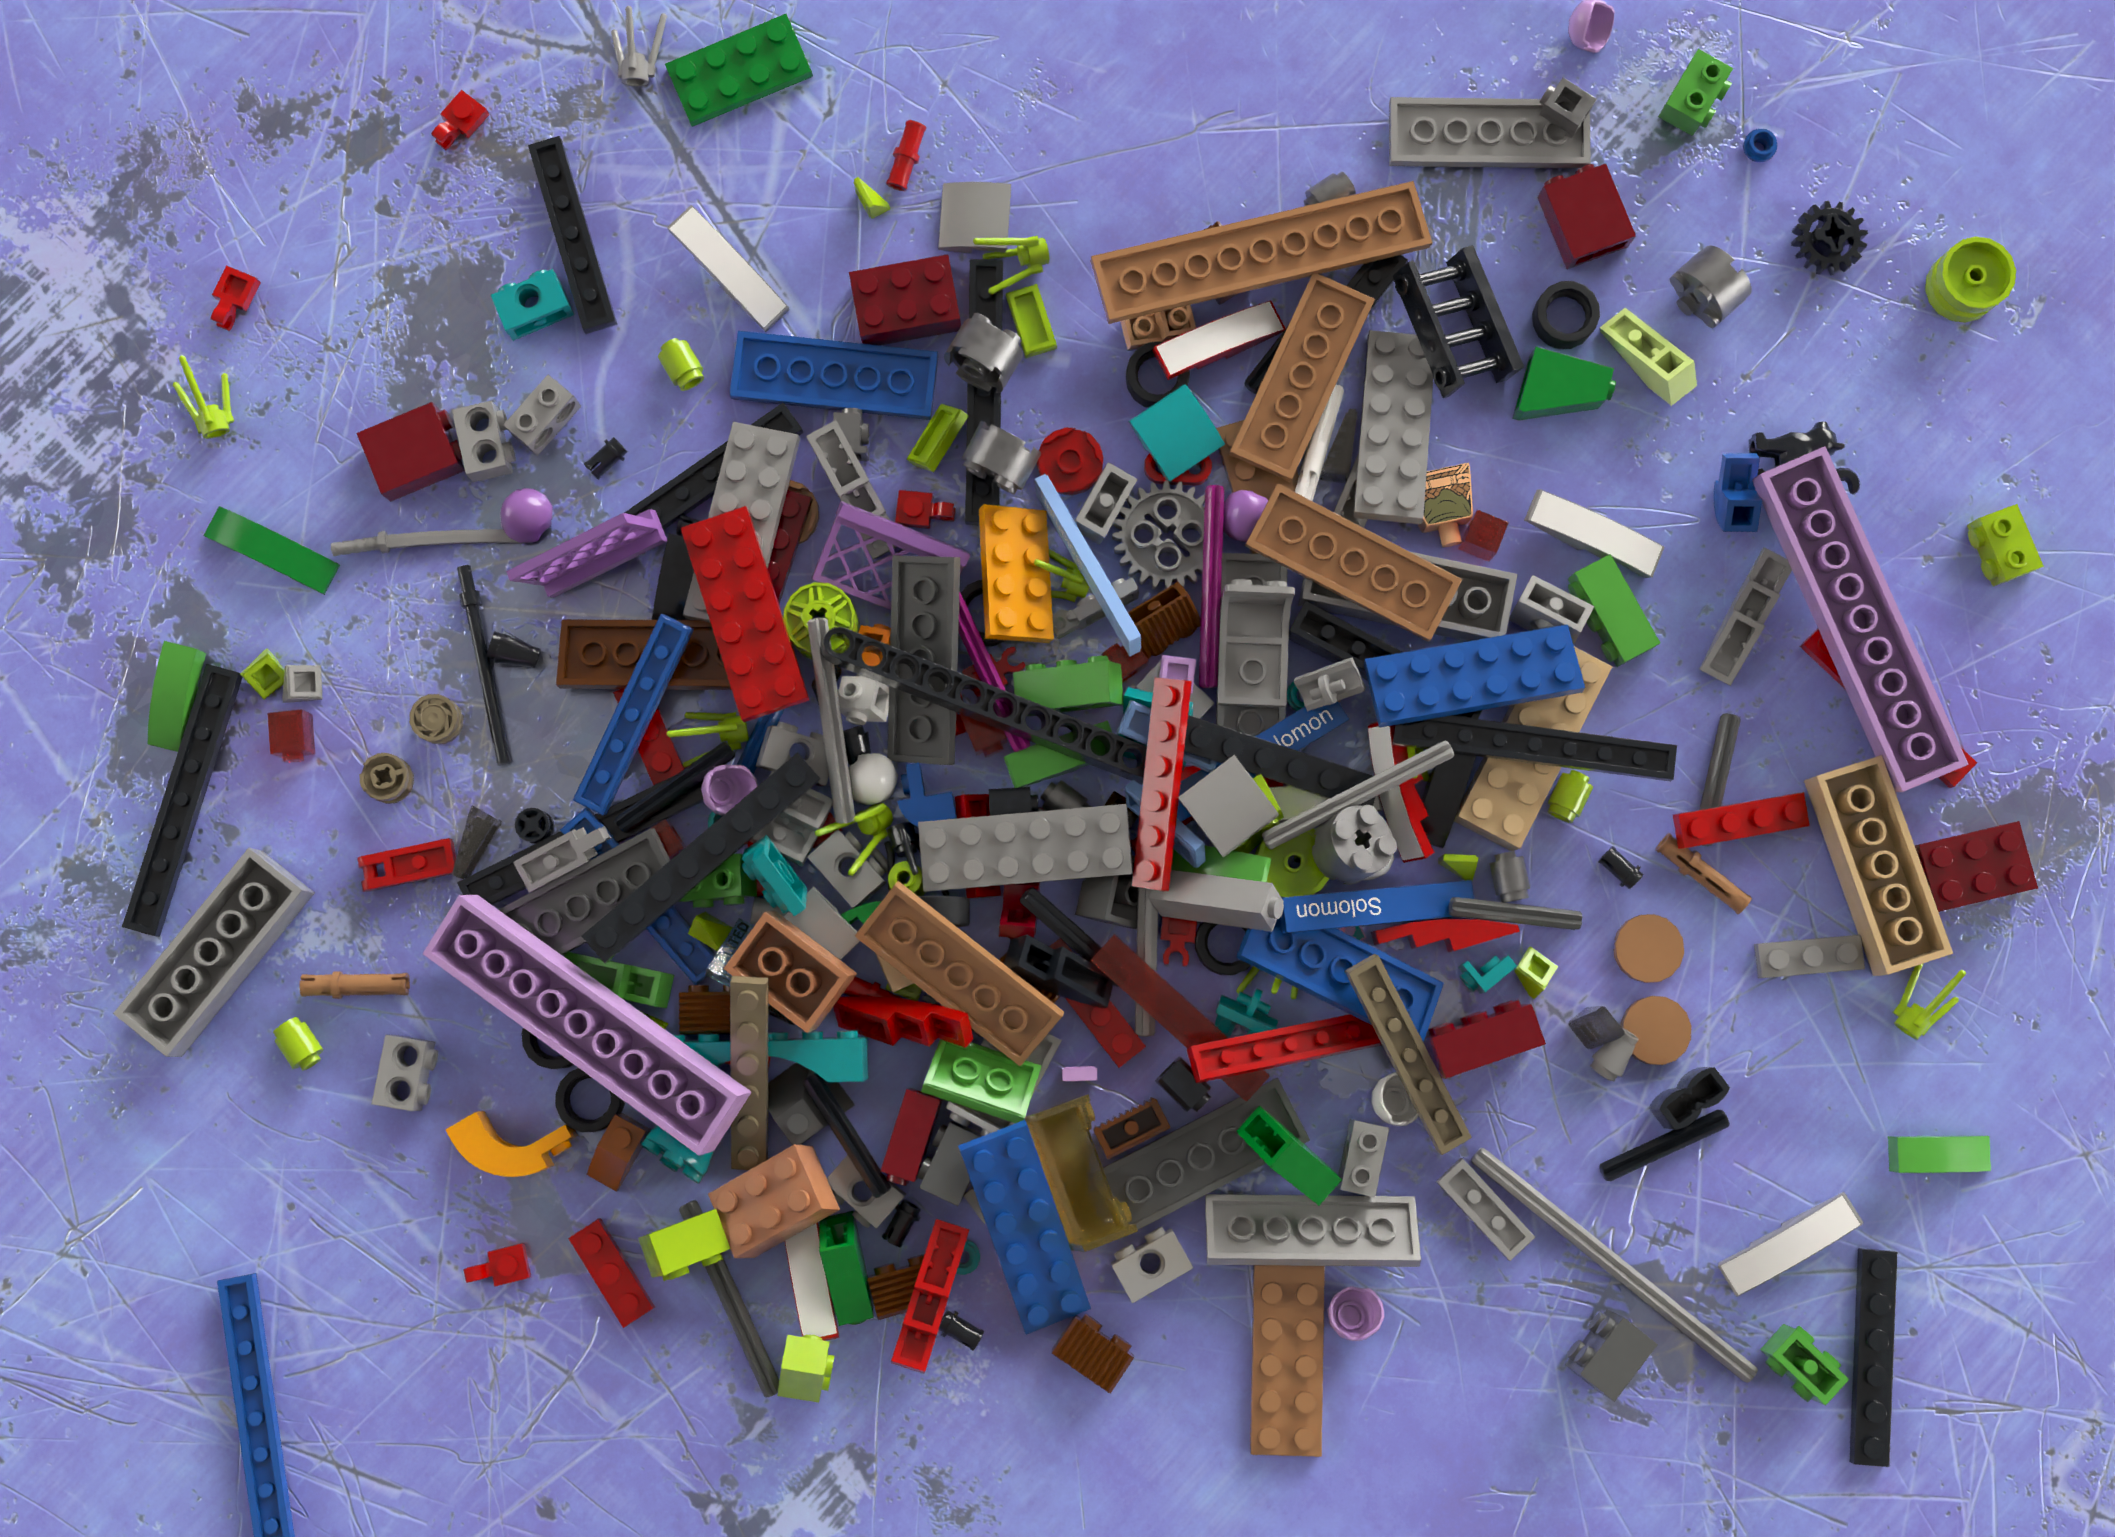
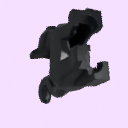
M1823 421L1817 422L1807 433L1790 432L1780 437L1766 439L1764 433L1759 432L1753 434L1752 438L1749 439V453H1757L1759 457L1774 458L1775 467L1826 446L1830 456L1834 455L1835 451L1845 448V444L1837 443L1836 434L1830 430L1827 422ZM1840 467L1836 469L1840 480L1847 483L1850 494L1858 493L1860 480L1857 474L1849 468ZM1758 469V475L1765 472L1763 469Z

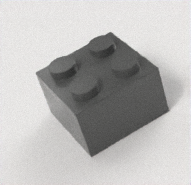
M953 1120L948 1126L942 1124L932 1143L938 1149L933 1158H925L917 1175V1178L923 1180L919 1188L958 1206L970 1183V1178L958 1145L982 1137V1135Z
M1607 1309L1604 1314L1599 1312L1592 1319L1588 1326L1590 1332L1583 1341L1578 1340L1573 1344L1567 1353L1569 1360L1565 1365L1598 1392L1615 1402L1658 1344L1626 1318Z

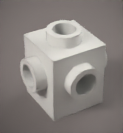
M856 674V676H842L838 697L840 711L846 717V720L856 725H865L866 721L886 722L889 711V686L860 674Z

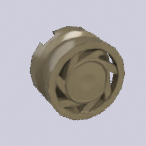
M428 694L419 698L413 704L409 723L412 730L420 738L433 744H446L453 741L460 734L464 716L460 707L454 701L439 694Z
M377 753L369 757L363 764L362 773L359 774L360 785L363 791L371 798L386 804L397 803L405 799L411 792L414 785V774L410 765L403 759L389 753Z

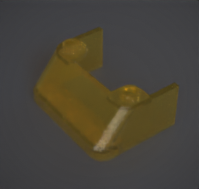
M1088 1094L1030 1113L1024 1119L1029 1127L1070 1249L1080 1252H1087L1138 1232L1136 1224H1128L1132 1221V1216L1125 1201L1119 1202L1117 1197H1113L1089 1130L1092 1129L1091 1122L1095 1121V1114L1089 1102L1091 1100Z

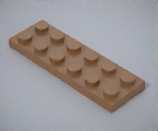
M1318 273L1312 274L1229 455L1286 481H1292L1374 303V298Z
M1280 484L1276 485L1245 544L1247 548L1428 642L1431 641L1463 580Z
M899 881L896 882L855 934L858 940L942 1006L968 1013L971 1028L1019 1066L1025 1062L1064 1014L1062 1009Z
M1253 1265L1251 1455L1322 1457L1325 1266Z

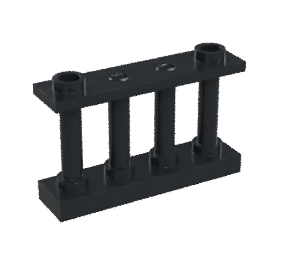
M1473 245L1459 250L1446 262L1448 267L1419 274L1413 260L1407 262L1392 276L1396 291L1403 301L1442 398L1449 397L1465 384L1463 378L1491 371L1496 383L1508 380L1524 368ZM1453 280L1460 297L1432 304L1425 286ZM1466 310L1473 328L1445 335L1437 317ZM1478 340L1486 358L1457 366L1450 348Z

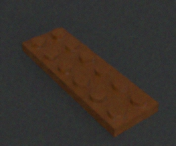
M562 619L556 685L560 689H625L658 620ZM677 620L693 628L694 631L666 690H732L711 623L700 620Z

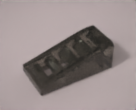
M1349 409L1345 414L1322 468L1320 480L1339 483L1347 481L1351 467L1357 419L1356 409Z
M473 805L468 814L452 873L461 879L472 875L502 824L500 819Z
M1605 1006L1586 1007L1568 1023L1569 1027L1587 1049L1602 1046L1625 1035V1031Z

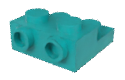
M767 835L744 850L742 868L752 881L757 879L765 890L762 893L771 907L775 908L778 906L783 914L790 911L793 916L806 909L807 887Z

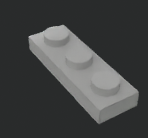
M1861 935L1754 944L1758 978L1865 969Z
M1460 1158L1436 1181L1507 1260L1511 1261L1535 1238L1529 1229L1463 1158Z

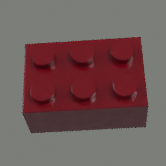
M948 254L849 272L862 344L885 345L957 332L961 328Z
M2019 821L1915 845L1938 912L2038 889Z
M1511 1000L1493 1006L1495 1012L1493 1014L1487 1015L1486 1011H1479L1461 1017V1025L1454 1027L1452 1022L1429 1028V1036L1425 1037L1423 1043L1441 1078L1447 1079L1545 1045L1546 1042L1532 1004L1521 1005L1519 1000Z

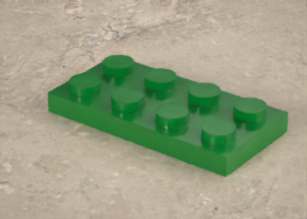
M787 14L665 63L668 74L692 127L813 77L812 70Z

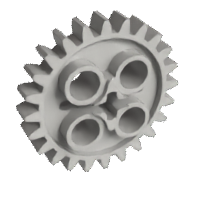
M1165 480L1162 490H1158L1156 484L1152 482L1150 493L1148 494L1141 487L1138 488L1139 499L1136 500L1128 496L1127 503L1130 509L1122 507L1119 512L1125 519H1116L1114 521V526L1122 530L1112 534V540L1122 542L1114 547L1115 554H1125L1119 562L1120 566L1131 564L1128 576L1131 577L1136 573H1140V585L1144 584L1148 578L1151 579L1153 590L1157 588L1159 582H1164L1165 589L1170 587L1172 582H1179L1184 588V579L1188 578L1190 582L1195 584L1197 582L1196 572L1202 574L1203 505L1205 503V495L1195 499L1193 497L1195 487L1190 488L1187 493L1182 492V482L1177 484L1175 490L1170 489V484L1167 480ZM1165 505L1170 506L1175 510L1176 515L1172 519H1163L1159 516L1157 510ZM1145 515H1150L1160 529L1150 521H1147ZM1190 528L1195 529L1200 534V539L1193 543L1187 542L1182 537V532ZM1145 529L1152 534L1153 538L1148 543H1140L1134 537L1135 532ZM1161 530L1164 533H1168L1170 530L1174 532L1173 541L1169 538L1162 541ZM1175 543L1185 551H1188L1190 556L1185 557ZM1169 552L1176 557L1177 562L1173 566L1167 567L1160 563L1158 557L1162 553Z

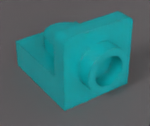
M1495 955L1480 967L1483 972L1481 975L1469 961L1462 963L1458 967L1462 972L1459 977L1470 991L1474 992L1477 990L1481 994L1492 988L1516 968L1517 965L1509 955L1501 959Z

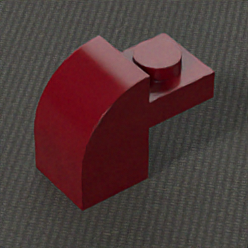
M1040 882L1004 885L999 937H1008L1011 940L1028 934L1034 938V935H1036L1037 917L1020 903V898L1031 887L1040 892Z

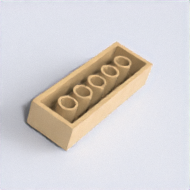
M1574 647L1585 684L1583 693L1510 705L1502 722L1580 732L1613 666ZM1483 757L1461 800L1454 822L1510 851L1520 849L1561 767Z
M1882 755L1804 780L1858 935H1861L1862 946L1873 976L1889 975L1953 954Z

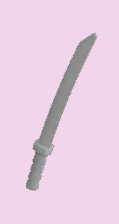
M503 529L427 531L391 535L381 531L378 532V536L372 538L331 543V551L333 556H339L341 554L346 555L371 550L389 553L390 549L429 545L523 543L509 538Z

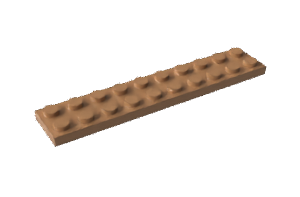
M1414 181L1094 255L1091 256L1090 262L1107 322L1111 324L1309 277L1314 273L1322 274L1427 249L1432 245V240Z

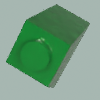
M1535 347L1527 362L1512 419L1526 420L1599 409L1605 400H1611L1616 386V381L1611 380L1614 368Z
M1260 1105L1236 1131L1270 1168L1318 1206L1342 1181L1319 1156Z
M854 1211L828 1216L819 1221V1253L839 1326L846 1324L857 1325L865 1322L867 1319L874 1318L873 1299L868 1284V1274L856 1219L852 1215Z

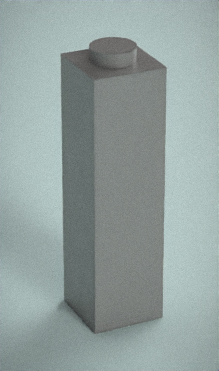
M1171 870L1169 891L1151 890L1149 895L1150 901L1160 916L1273 932L1276 921L1282 916L1284 901L1273 883Z

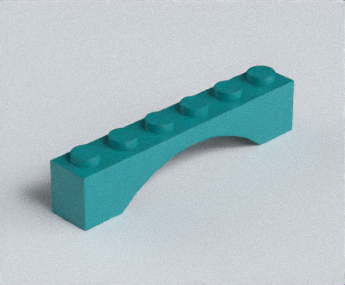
M857 1030L837 1031V1037L823 1038V1031L802 1032V1038H788V1032L768 1033V1056L796 1062L814 1071L827 1082H863L869 1079L868 1037H858ZM699 1034L698 1041H685V1035H673L717 1067L731 1060V1040H719V1034Z

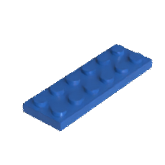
M738 331L730 397L734 400L772 404L784 403L791 406L842 411L844 408H858L862 410V413L931 420L939 355L938 351Z
M1568 624L1367 658L1364 661L1365 673L1379 728L1583 693L1585 689Z
M1280 918L1277 919L1273 932L1247 928L1236 958L1371 1024L1345 970L1373 954L1379 955L1423 1042L1444 982L1338 929L1282 934Z
M1020 1121L958 1145L1025 1334H1030L1090 1310V1303L1026 1121Z

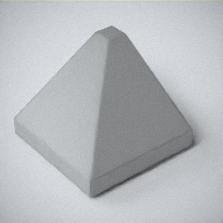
M321 665L285 666L283 703L323 699Z

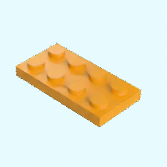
M983 504L979 508L985 639L1050 643L1054 640L1050 572L1034 564L1036 559L1049 563L1047 511Z

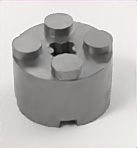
M1710 245L1695 254L1669 280L1679 296L1677 300L1679 309L1688 316L1691 314L1696 315L1708 327L1715 328L1751 294L1752 288L1749 278L1743 269L1737 273L1730 265L1734 259L1728 253Z
M974 313L972 318L966 319L945 352L944 360L948 366L953 362L958 367L956 374L969 384L988 392L992 387H997L996 393H1000L1023 357L1022 349L1019 346L1022 340L1015 332L1008 329L1002 331L992 325L986 316Z
M981 421L962 459L965 460L963 466L967 468V471L982 479H985L988 474L994 477L993 481L997 483L998 487L1015 495L1017 489L1023 490L1041 452L1033 447L1030 453V450L1024 447L1025 441L992 424L988 427L984 421Z
M1355 805L1343 809L1317 827L1314 833L1316 837L1315 845L1312 846V855L1317 867L1326 877L1352 885L1383 869L1396 852L1397 842L1393 838L1387 822L1378 814L1375 807L1372 805Z

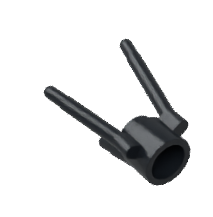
M909 822L896 824L887 830L889 841L884 843L887 853L888 875L891 868L895 865V853H897L898 857H906L911 873L917 875L918 868L914 854L917 852V849L920 853L919 833H915L914 826ZM940 890L943 896L950 895L948 890Z

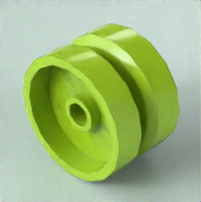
M1976 236L1963 239L1932 264L1926 275L1925 284L1928 301L1939 315L1950 321L1966 323L1978 320L2009 296L2015 285L2016 267L2010 253L1998 242L1990 238Z
M1314 828L1273 849H1268L1263 840L1256 848L1255 855L1271 858L1267 882L1273 883L1281 898L1313 895L1319 892L1329 880L1319 870L1312 855V846L1315 845L1316 837L1314 835L1316 831ZM1290 856H1294L1295 862H1300V866L1296 869L1288 865Z

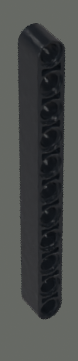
M832 628L827 632L822 641V655L825 660L834 665L1128 780H1135L1138 784L1143 785L1147 746L847 628ZM834 638L842 639L847 645V651L844 653L833 652L829 647V641ZM866 651L875 652L879 656L880 664L868 666L862 660V653ZM898 664L908 665L912 670V677L910 679H901L895 673V666ZM935 676L942 679L945 685L944 691L934 692L928 686V678ZM964 689L972 690L977 696V703L974 705L964 703L960 696L961 691ZM995 702L1006 704L1009 708V716L1005 718L997 716L993 710V704ZM1027 715H1036L1041 720L1040 730H1032L1027 726ZM1059 727H1067L1073 733L1072 743H1065L1059 738ZM1096 739L1104 744L1105 754L1103 756L1092 752L1090 747L1092 740ZM1124 752L1134 754L1137 759V766L1135 768H1129L1124 764L1122 759Z

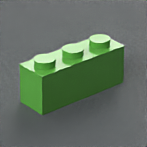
M1611 554L1580 569L1568 578L1570 594L1594 606L1586 623L1591 631H1597L1603 642L1601 648L1608 661L1614 662L1616 667L1660 644L1658 637Z
M1108 656L1088 657V663L1077 664L1076 660H1061L1056 662L1057 667L1046 668L1045 664H1030L1025 666V671L1013 672L1015 695L1060 713L1124 705L1121 664L1109 661Z

